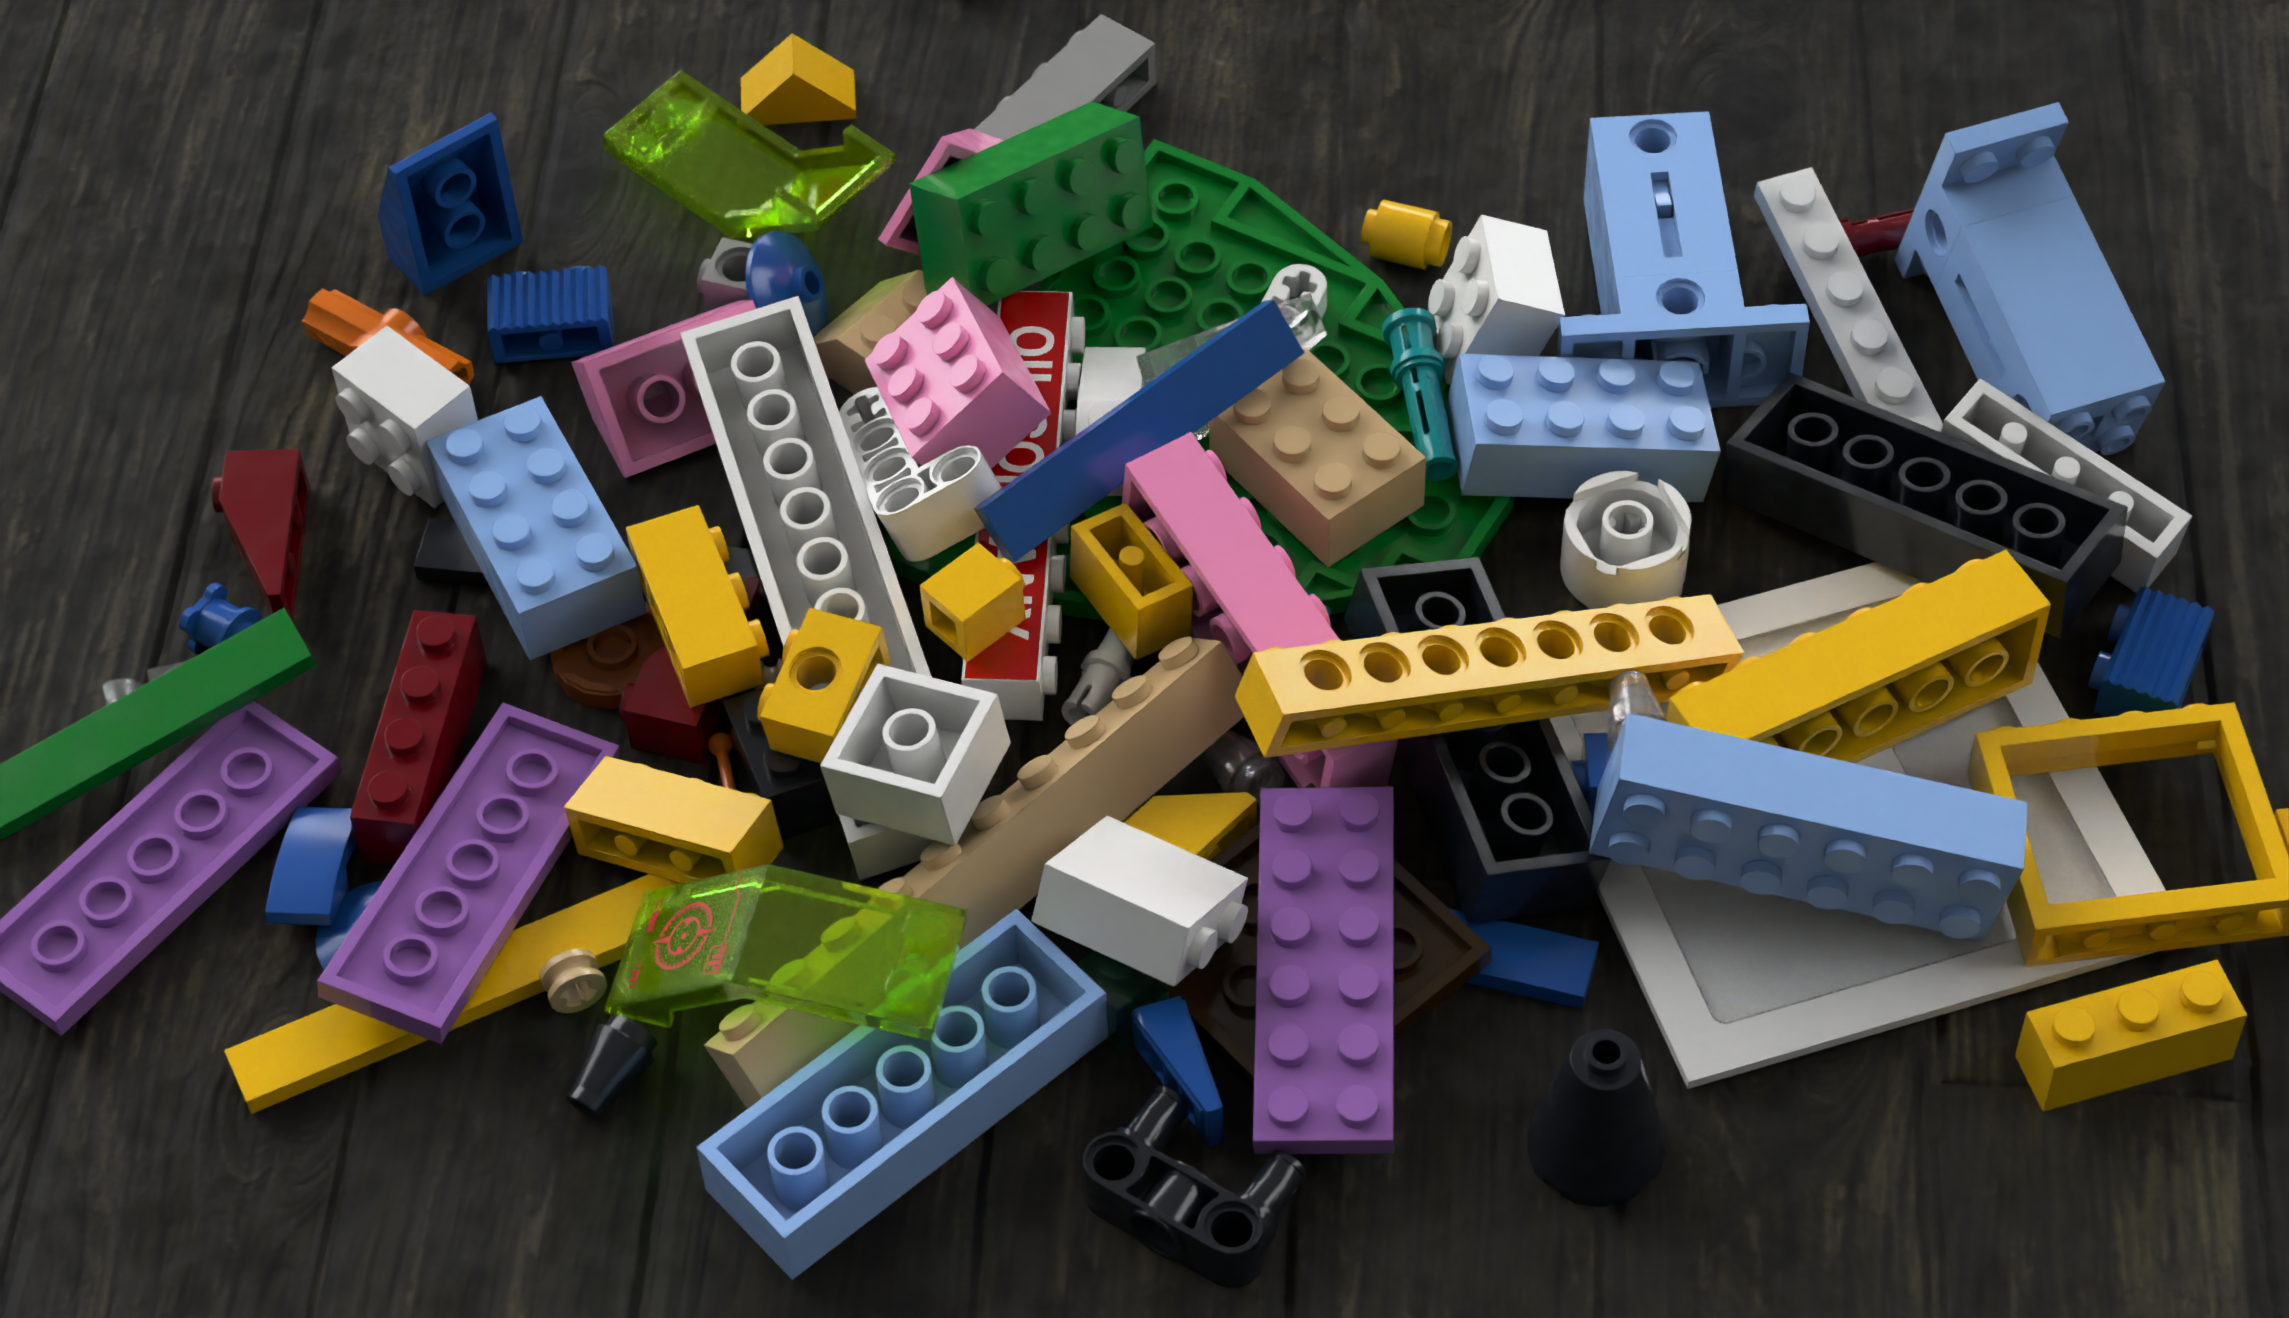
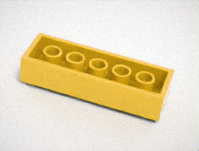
M2007 550L1983 560L1973 559L1960 566L1952 574L1929 584L1918 583L1913 585L1895 599L1874 608H1861L1849 615L1845 621L1820 632L1804 633L1795 638L1788 646L1761 658L1756 656L1747 658L1737 664L1731 671L1704 683L1697 681L1686 685L1676 695L1669 698L1667 722L1856 763L2032 684L2051 603Z

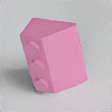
M753 300L734 301L571 362L592 419L624 478L716 444L680 333L754 310L756 307Z

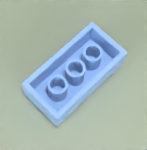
M1459 353L1445 404L1454 454L1459 465L1457 472L1462 495L1573 498L1576 490L1584 482L1595 476L1614 471H1630L1639 473L1638 480L1658 486V479L1670 484L1682 495L1686 502H1703L1721 452L1700 362Z
M541 396L426 441L437 489L529 660L646 614L638 566Z

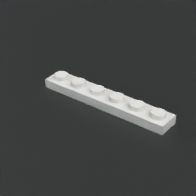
M1810 167L1757 182L1754 198L1853 396L1856 399L1941 432L1943 423L1813 168Z

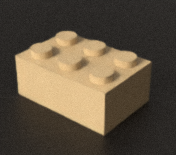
M1303 348L1305 352L1303 355L1209 422V450H1212L1218 456L1225 471L1327 567H1330L1424 506L1426 457L1308 349Z

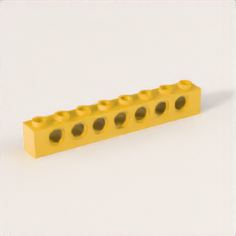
M1711 594L1684 598L1673 596L1661 601L1630 605L1618 603L1606 608L1575 612L1563 610L1551 615L1520 619L1508 617L1495 622L1465 626L1447 625L1439 629L1402 634L1390 632L1371 638L1347 641L1335 639L1316 645L1292 648L1272 647L1261 652H1253L1235 693V698L1264 758L1669 702V698L1676 695L1686 685L1697 681L1704 683L1731 671L1739 663L1744 651Z

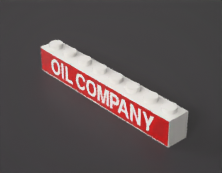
M1017 291L1000 299L998 302L997 315L1001 318L1051 411L1047 418L991 469L1002 488L1075 436L1077 410H1069V400H1077L1081 363L1072 362L1073 353L1084 354L1085 317H1074L1072 292ZM1070 523L1016 562H1012L1021 573L1025 583L1023 597L1026 619L967 662L963 659L962 685L997 694L1004 720L1043 721L1045 695H1056L1058 676L1057 656H1048L1049 643L1060 644L1062 609L1061 605H1052L1053 593L1065 592L1066 558L1065 555H1056L1057 543L1068 544ZM986 528L976 532L975 544L979 542L998 559L1003 557Z

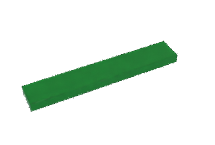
M285 608L1 763L0 841L317 666Z

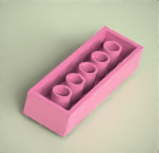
M1192 432L1125 464L1121 504L1125 502L1194 585L1191 635L1193 638L1222 641L1242 676L1253 652H1261L1272 647L1292 648L1322 644L1335 639L1340 640L1330 627V618L1322 601L1316 595H1308L1295 578V569L1289 555L1281 546H1272L1261 530L1259 516L1251 502L1245 497L1240 499L1237 497L1227 483L1226 472L1218 456L1212 450L1204 451ZM1398 739L1276 757L1298 788H1304L1310 783L1317 788L1388 787Z

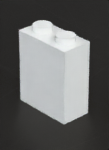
M1106 816L1045 863L1031 922L1171 986H1176L1196 967L1203 969L1210 961L1213 953L1225 942L1233 943L1237 939L1248 914V907L1242 904L1248 878L1110 816Z

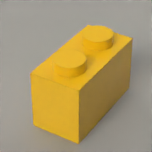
M1126 502L1071 526L1070 578L1135 660L1163 649L1179 638L1191 636L1194 585Z

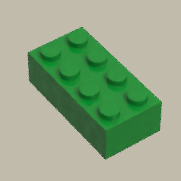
M1092 101L909 183L926 295L938 291L953 277L986 306L1153 227L1140 117Z

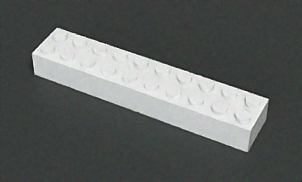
M799 296L680 333L783 648L789 633L793 629H800L810 607L881 626L891 657L889 666L931 677ZM830 683L817 684L810 690L823 689ZM838 814L860 880L921 861V853L930 844L935 842L932 839Z

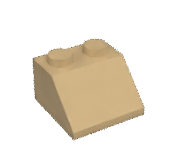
M919 269L880 281L813 338L826 376L854 395L867 388L877 387L864 360L873 352L874 347L881 338L889 333H893L917 311L919 304L927 296L923 271Z

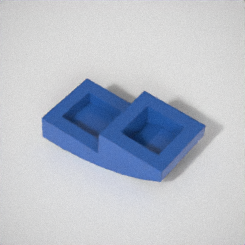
M296 808L283 838L273 871L265 909L267 923L332 925L349 890L346 865L357 845L350 821L352 809Z

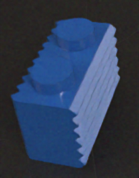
M599 265L594 269L590 266H574L568 269L563 268L560 272L551 269L548 273L539 270L536 274L529 271H516L508 275L504 273L500 277L492 274L487 278V332L495 364L586 356L614 346L613 300L606 267Z
M2148 586L2139 588L2131 608L2119 604L2107 638L2108 641L2117 643L2113 654L2100 651L2088 684L2089 688L2099 691L2094 713L2112 717L2128 711L2147 713L2180 709L2207 640L2214 615L2210 606L2202 608L2197 602L2189 604L2185 598L2176 599L2172 594L2164 596L2160 590L2151 591Z

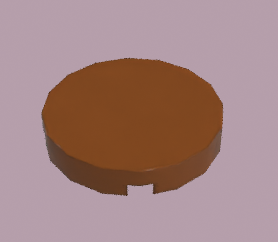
M645 602L646 614L550 652L555 680L567 696L590 707L619 708L626 685L628 683L635 684L645 660L665 645L647 602Z

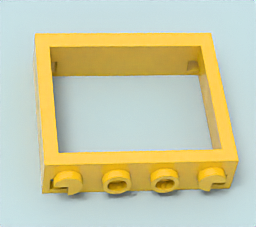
M2235 702L2216 705L2196 703L2181 709L2147 713L2128 711L2118 716L2086 720L2066 718L2051 724L2017 728L2013 726H2000L1989 731L1975 733L1967 768L1972 789L2016 799L2010 780L2012 776L2214 753L2257 880L2049 905L2026 832L2024 870L2006 900L2025 967L2289 936V856Z

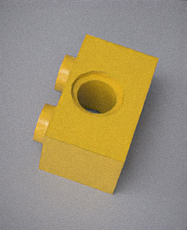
M809 607L800 629H793L785 641L782 653L783 666L775 683H768L759 699L757 717L762 723L771 750L822 763L877 664L890 665L891 657L881 626ZM830 683L823 689L810 690L817 684Z

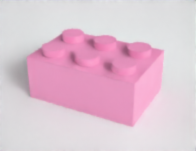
M953 277L938 291L928 294L919 304L917 311L893 333H889L881 338L874 347L873 352L864 360L911 458L921 466L950 450L970 445L977 447L981 451L989 467L992 469L1051 414L1001 318Z

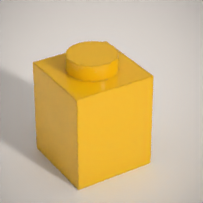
M979 542L919 585L925 626L967 662L1026 619L1023 597L1025 583L1021 573L1011 561L1004 557L996 558Z

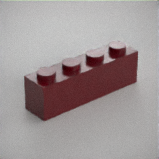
M421 610L413 611L350 814V821L363 862L395 865L455 774L487 665L476 616Z

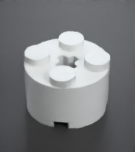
M1614 471L1587 480L1574 493L1573 501L1568 509H1566L1564 517L1560 569L1568 590L1577 600L1586 605L1589 610L1606 608L1618 603L1630 605L1661 601L1682 594L1686 576L1692 518L1685 499L1670 484L1658 479L1657 486L1638 480L1639 473Z

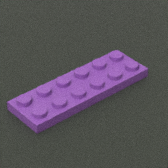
M255 701L221 718L0 919V992L62 1036L290 822L297 807H306L342 773L338 757Z
M502 703L317 980L318 997L441 1044L572 838L564 806L605 756L619 759L620 746Z
M1393 787L1261 788L1253 1113L1254 1154H1271L1274 1150L1283 1151L1288 1154H1394Z

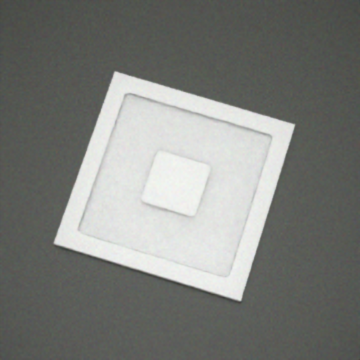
M1873 562L1717 606L1744 651L1739 661L1740 663L1750 657L1756 656L1761 658L1788 646L1795 638L1804 633L1820 632L1845 621L1849 615L1861 608L1877 607L1901 596L1911 586L1926 582L1881 563ZM2037 662L2032 684L1855 764L1973 790L1967 768L1976 732L1989 731L2000 726H2013L2017 728L2051 724L2069 717ZM1669 702L1550 718V721L1570 764L1571 760H1581L1584 733L1620 732L1628 713L1667 721ZM2097 767L2010 777L2016 800L2028 802L2026 832L2049 905L2166 891ZM1612 859L1597 890L1599 899L1687 1089L2155 953L2148 952L2025 967L2006 902L1985 939L1980 941L1971 938H1951L1939 931L1903 923L1888 924L1868 915L1841 909H1821L1805 901L1773 894H1754L1738 886L1706 879L1691 880L1675 872L1639 864L1624 865Z

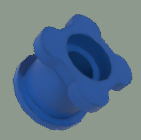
M212 583L206 588L203 597L193 607L187 608L182 613L179 620V628L188 635V649L199 655L263 619L262 615L254 608H239L226 600L227 588L219 583Z

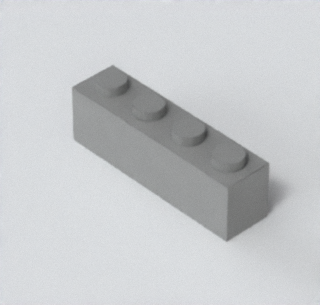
M1100 14L1084 30L1077 31L1071 37L1068 44L1048 63L1041 64L1034 71L1032 77L1014 94L1003 98L995 111L973 130L1004 141L1091 101L1126 112L1156 85L1155 43Z

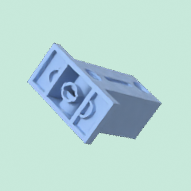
M2053 103L1945 133L1894 259L1902 278L1906 279L1924 273L1930 278L1977 380L1981 378L2093 452L2100 451L2103 455H2110L2124 450L2135 441L2138 431L2147 415L2151 412L2152 406L2165 384V380L2054 156L2069 123L2060 103Z
M1709 111L1590 118L1583 200L1601 315L1590 314L1559 317L1556 357L1700 362L1710 408L1761 405L1790 372L1802 377L1810 324L1807 305L1771 304L1744 307Z

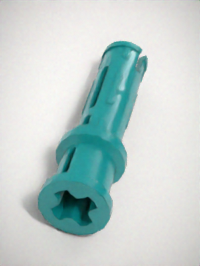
M1421 308L1398 310L1389 315L1381 327L1384 342L1392 348L1394 357L1390 366L1392 381L1401 390H1404L1415 448L1426 457L1425 480L1431 482L1443 481L1452 477L1458 471L1459 465L1454 454L1448 418L1439 384L1446 369L1443 356L1434 347L1433 337L1437 330L1434 315L1428 310ZM1404 327H1407L1408 335L1402 332Z

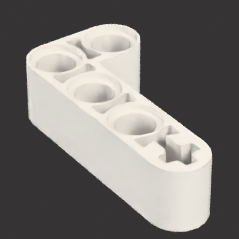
M878 387L862 390L850 397L842 405L839 413L873 509L906 560L915 562L928 559L985 528L973 508L1002 487L977 447L970 445L957 447L921 466L911 458Z

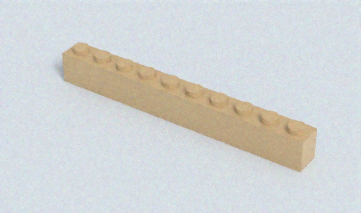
M1186 636L1164 647L1158 655L1160 661L1145 674L1135 676L1120 684L1113 691V700L1096 715L1084 717L1070 726L1064 735L1066 740L1050 754L1039 756L1025 764L1017 773L1018 780L1001 795H995L980 802L956 846L939 841L930 844L921 853V862L904 877L892 879L880 886L871 896L870 900L872 903L854 919L844 920L830 928L821 938L822 946L803 962L792 963L780 970L770 982L771 989L753 1004L743 1005L729 1013L719 1025L720 1031L706 1042L704 1046L746 1108L751 1107L1016 908L1018 910L1021 909L1038 894L1046 862L1104 817L1110 816L1122 822L1240 721L1244 715L1235 698V693L1243 676L1222 641Z

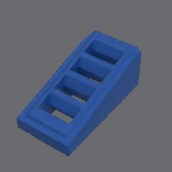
M1178 996L1135 1008L1131 1012L1133 1042L1137 1051L1162 1085L1174 1090L1186 1100L1189 1106L1187 1118L1208 1147L1222 1144V1139L1224 1138L1223 1106L1185 1000Z

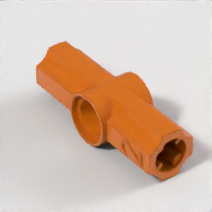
M322 288L309 300L308 310L302 320L305 334L345 356L349 355L385 326H388L466 384L470 385L471 380L475 376L472 361L428 339L421 326L404 311L392 308L383 315L336 289L327 291Z

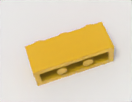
M699 505L626 527L630 553L638 566L642 590L690 708L764 685L760 658L769 656L767 640L759 620L747 621L743 610L749 609L750 606L740 574L735 572L728 575L724 564L730 562V557L720 527L708 528Z
M605 756L564 806L578 854L737 899L738 894L735 889L742 872L737 891L741 894L740 900L746 898L784 848L770 799L753 793H744L706 783L697 778H688L654 769L645 764L632 763Z
M2217 959L2028 1011L2025 1015L2015 1057L2044 1112L2233 1059L2247 1013Z

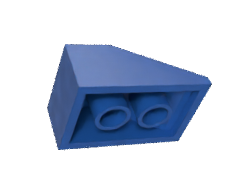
M492 113L481 117L388 167L378 211V220L387 256L424 297L523 243L499 123Z

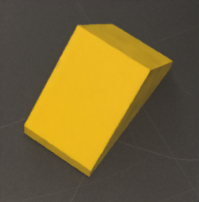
M792 33L741 77L742 126L857 119L854 70Z

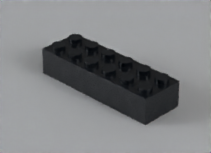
M1791 372L1726 442L1725 499L1926 583H1931L1954 573L1960 566L1970 560H1983L2007 550L2051 603L2045 632L2058 638L2063 636L2121 563L2127 506Z
M1479 557L1360 569L1344 616V622L1351 639L1355 640L1378 637L1390 632L1402 634L1439 629L1447 625L1465 626L1495 622L1505 618ZM1550 718L1398 739L1396 749L1468 923L1589 908L1611 858L1589 853L1593 816Z

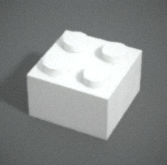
M1481 214L1469 236H1464L1459 241L1453 263L1444 278L1438 279L1434 283L1428 301L1429 312L1434 315L1437 327L1436 351L1443 356L1446 369L1444 372L1446 384L1451 385L1459 353L1539 356L1559 325V317H1564L1565 315L1546 230Z
M385 326L332 367L339 393L336 396V403L345 416L350 433L347 435V443L353 453L363 463L371 465L374 462L386 471L393 483L403 493L409 496L415 493L433 508H436L444 500L437 489L426 441L478 421L471 388L393 329Z
M877 664L820 767L836 814L956 846L1011 741L997 694Z

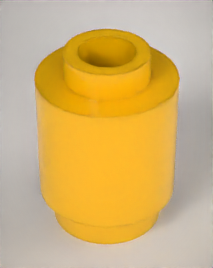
M1382 200L1377 210L1369 209L1366 213L1362 226L1361 243L1369 245V256L1371 258L1426 270L1428 265L1442 267L1450 245L1452 221L1440 219L1439 212Z

